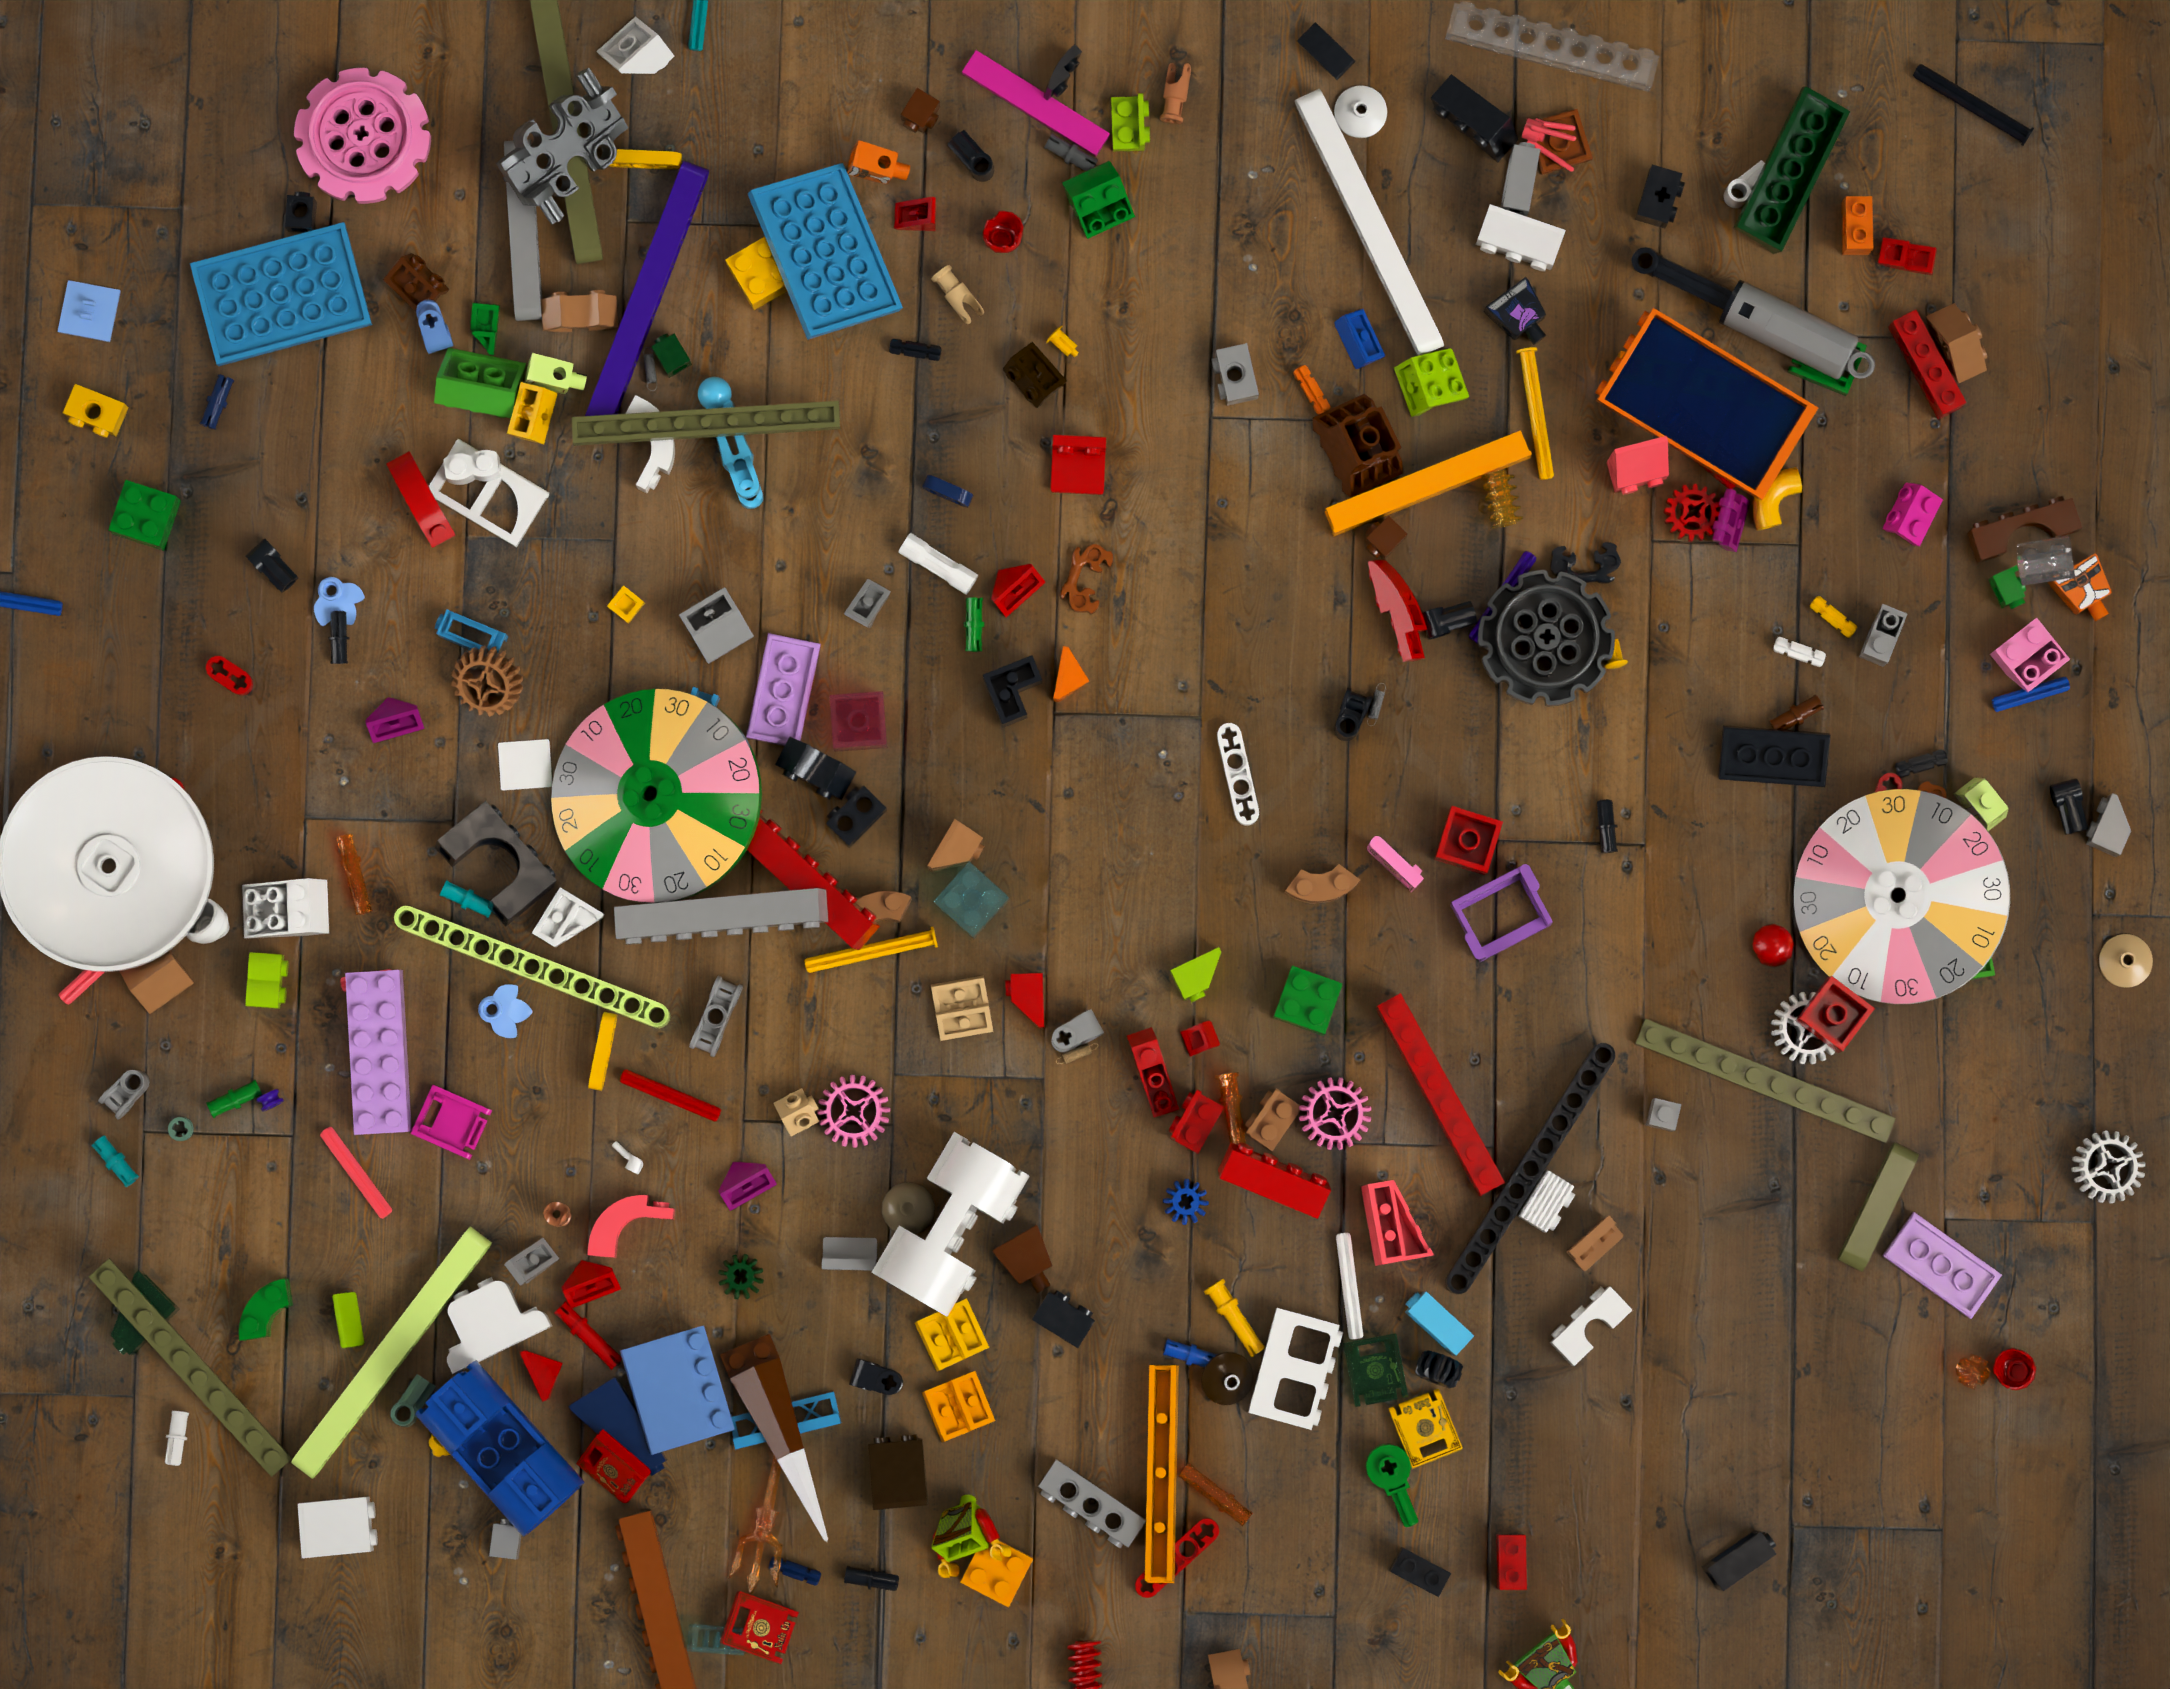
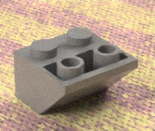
M725 587L679 614L708 664L754 637Z

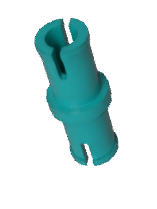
M446 880L439 896L460 904V908L465 910L469 908L489 918L492 912L488 908L489 900L474 894V890L470 888L465 890Z
M105 1135L92 1144L91 1147L106 1162V1168L112 1170L125 1187L130 1186L136 1181L135 1179L139 1178L138 1174L124 1160V1154L122 1152L118 1153Z

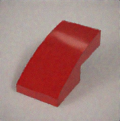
M1883 237L1878 264L1899 270L1933 275L1937 248Z

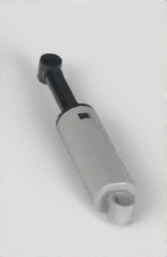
M1648 247L1636 250L1632 256V265L1637 272L1651 277L1654 276L1722 309L1723 312L1719 320L1720 324L1837 380L1840 379L1844 371H1847L1855 378L1861 379L1870 376L1875 370L1876 365L1873 356L1856 349L1859 341L1858 336L1749 283L1739 280L1732 291L1664 258L1663 255ZM1644 253H1649L1653 258V263L1649 268H1643L1639 263L1640 256ZM1859 357H1863L1869 362V368L1864 373H1860L1854 368V363Z

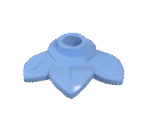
M335 577L323 579L318 586L319 599L314 605L316 619L320 625L325 626L331 621L330 613L332 611H345L347 625H353L357 615L354 604L365 599L360 587L353 583H342ZM330 586L336 587L334 595L327 594V589Z
M506 984L500 986L493 996L485 997L478 1007L480 1017L484 1021L491 1023L496 1034L505 1038H516L517 1028L515 1023L526 1020L532 1014V1009L527 1003L516 999L518 995V986ZM489 1005L497 1007L495 1014L490 1015L487 1012Z

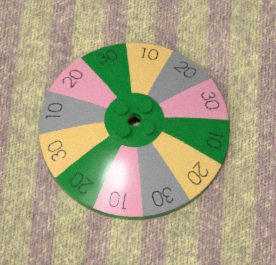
M669 689L640 690L622 695L605 703L592 712L572 733L563 748L554 773L551 795L552 814L559 840L566 854L577 869L592 883L615 896L642 903L672 902L687 899L709 889L722 880L740 861L748 849L758 825L761 811L762 786L759 767L748 740L740 728L723 711L701 698L681 691ZM653 786L657 790V796L654 800L647 801L644 796L645 790Z

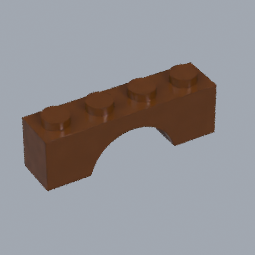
M2060 496L2049 500V505L2039 508L2038 504L2024 508V513L2014 516L2013 512L1998 516L1999 521L1989 524L1988 520L1973 524V529L1967 535L1976 562H1984L2005 554L2010 535L2014 530L2021 527L2039 528L2046 532L2052 540L2078 532L2082 529V525L2073 498L2064 500V497Z

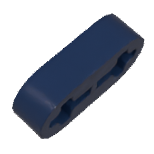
M927 475L922 486L926 491L966 508L969 507L974 496L958 486L931 475Z

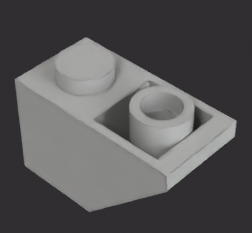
M1882 604L1868 632L1859 657L1884 667L1889 662L1907 613Z
M2112 793L2107 798L2103 797L2096 810L2100 814L2096 823L2092 821L2088 827L2086 836L2089 839L2086 844L2113 857L2121 855L2131 829L2118 795Z

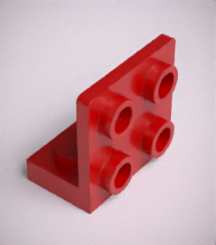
M1053 435L1052 493L1103 495L1106 437Z
M1198 1089L1195 1094L1189 1092L1181 1107L1185 1109L1182 1118L1176 1115L1168 1130L1173 1133L1170 1137L1171 1140L1196 1154H1199L1224 1109L1222 1105L1202 1095V1092Z

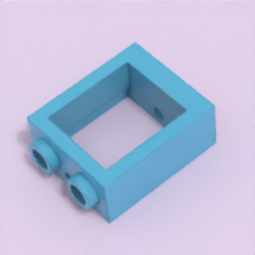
M1428 1292L1415 1293L1405 1304L1409 1307L1405 1313L1452 1356H1457L1474 1337L1466 1327Z

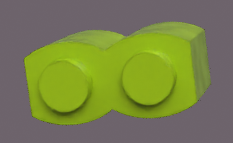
M250 952L246 988L247 1007L280 1009L281 1003L285 1004L286 987H282V979L288 975L289 963L284 960V955Z

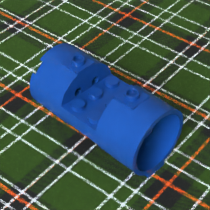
M475 1360L467 1366L468 1373L462 1371L446 1382L425 1402L428 1408H420L415 1413V1416L524 1537L569 1499L585 1481L480 1363Z

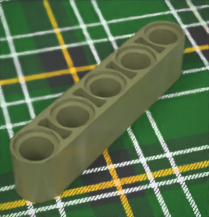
M1896 1142L1891 1145L1837 1259L1838 1261L1863 1272L1919 1156L1918 1153Z

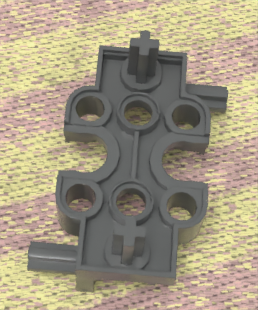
M589 67L580 71L576 76L585 89L586 95L583 97L579 95H562L549 105L552 113L558 120L556 131L551 135H545L539 129L538 124L530 119L521 125L513 135V143L516 148L496 163L504 175L503 180L510 184L523 205L539 206L551 225L562 220L564 216L552 196L567 197L579 189L567 171L568 161L574 156H580L585 160L586 165L591 171L597 169L604 170L613 163L617 155V149L613 141L629 128L611 101L617 93L613 87L601 86ZM570 102L574 105V111L571 115L568 112ZM582 122L588 126V134L583 138L577 133V127ZM530 133L534 137L531 146L527 142V137ZM599 146L603 150L600 158L596 155V150ZM542 153L548 158V164L543 169L539 168L536 163L537 157ZM558 177H561L562 187L558 190L556 180Z

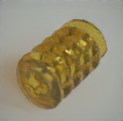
M1507 470L1494 471L1481 476V480L1489 481L1483 485V490L1490 491V493L1485 495V500L1493 502L1487 506V511L1495 512L1489 516V521L1496 523L1491 529L1511 526L1523 519V516L1515 515V512L1520 510L1521 506L1513 505L1512 503L1519 499V496L1511 495L1510 493L1517 488V485L1508 483V481L1515 478V475L1507 474Z

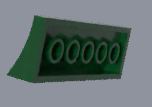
M1807 86L1802 87L1734 226L1735 229L1758 242L1772 254L1783 251L1849 116L1850 111Z

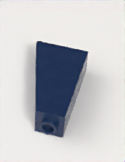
M614 1377L569 1405L571 1411L594 1432L599 1434L604 1429L650 1469L651 1476L665 1468L662 1463L667 1461V1458L663 1452L650 1455L638 1411L617 1377Z

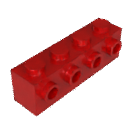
M1239 1142L1238 1145L1230 1143L1218 1169L1220 1179L1314 1218H1319L1331 1192L1327 1178L1317 1173L1307 1174L1303 1172L1300 1166L1293 1163L1286 1165L1278 1162V1158L1272 1154L1263 1153L1261 1155L1254 1152V1149L1245 1143Z

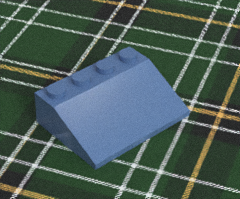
M704 1325L620 1351L650 1455L735 1430Z

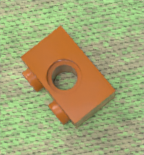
M1846 196L1841 203L1842 255H1869L1873 250L1872 196Z

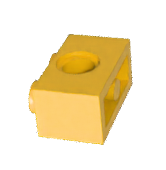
M75 384L63 414L69 418L68 423L83 428L85 424L93 427L92 432L107 438L110 434L117 437L128 407L123 402ZM100 407V415L95 419H90L88 415L90 409Z

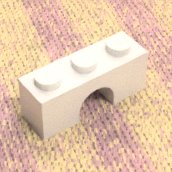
M1610 1286L1605 1290L1602 1287L1598 1288L1590 1296L1592 1302L1586 1308L1581 1305L1571 1314L1573 1320L1566 1327L1561 1324L1551 1334L1554 1339L1549 1343L1571 1366H1575L1594 1348L1587 1341L1584 1334L1585 1327L1589 1321L1600 1319L1610 1329H1613L1632 1311L1628 1304Z

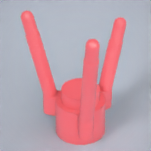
M1528 118L1521 138L1528 140L1527 143L1534 144L1535 148L1540 149L1541 153L1570 172L1574 171L1571 165L1538 144L1537 141L1543 142L1546 134L1575 141V136L1548 129L1555 128L1574 131L1575 126L1543 121L1538 118L1535 120Z

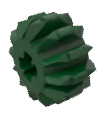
M736 1254L732 1255L734 1265L732 1266L730 1262L725 1260L723 1264L729 1268L728 1272L724 1270H719L718 1272L720 1275L727 1276V1279L719 1281V1285L723 1286L729 1283L730 1286L724 1291L726 1295L730 1294L733 1289H736L734 1299H739L741 1290H743L744 1297L749 1299V1288L755 1293L759 1292V1289L753 1285L754 1282L764 1283V1279L755 1278V1274L762 1273L763 1268L752 1269L757 1264V1259H753L747 1265V1254L743 1255L742 1263H739ZM743 1269L746 1270L747 1274L745 1277L748 1279L747 1282L743 1284L740 1281V1284H737L735 1282L737 1279L735 1272L737 1270L740 1272Z

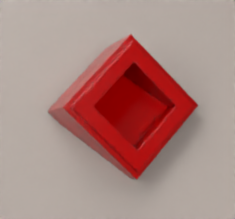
M1210 1020L1180 1032L1190 1057L1220 1045Z

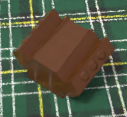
M1362 394L1313 417V431L1320 435V447L1324 449L1333 466L1334 476L1342 481V492L1349 497H1354L1403 474L1402 459L1398 453V450L1402 447L1382 406L1377 408L1374 401L1367 395Z

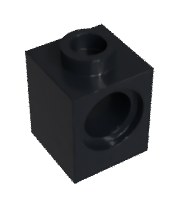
M295 192L294 195H287L285 228L288 232L305 233L315 230L317 201L314 197H310V193ZM305 206L308 208L305 216H295V210L298 207Z

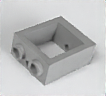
M1520 142L1519 145L1514 144L1509 158L1500 207L1526 217L1530 209L1540 149L1535 148L1534 144Z

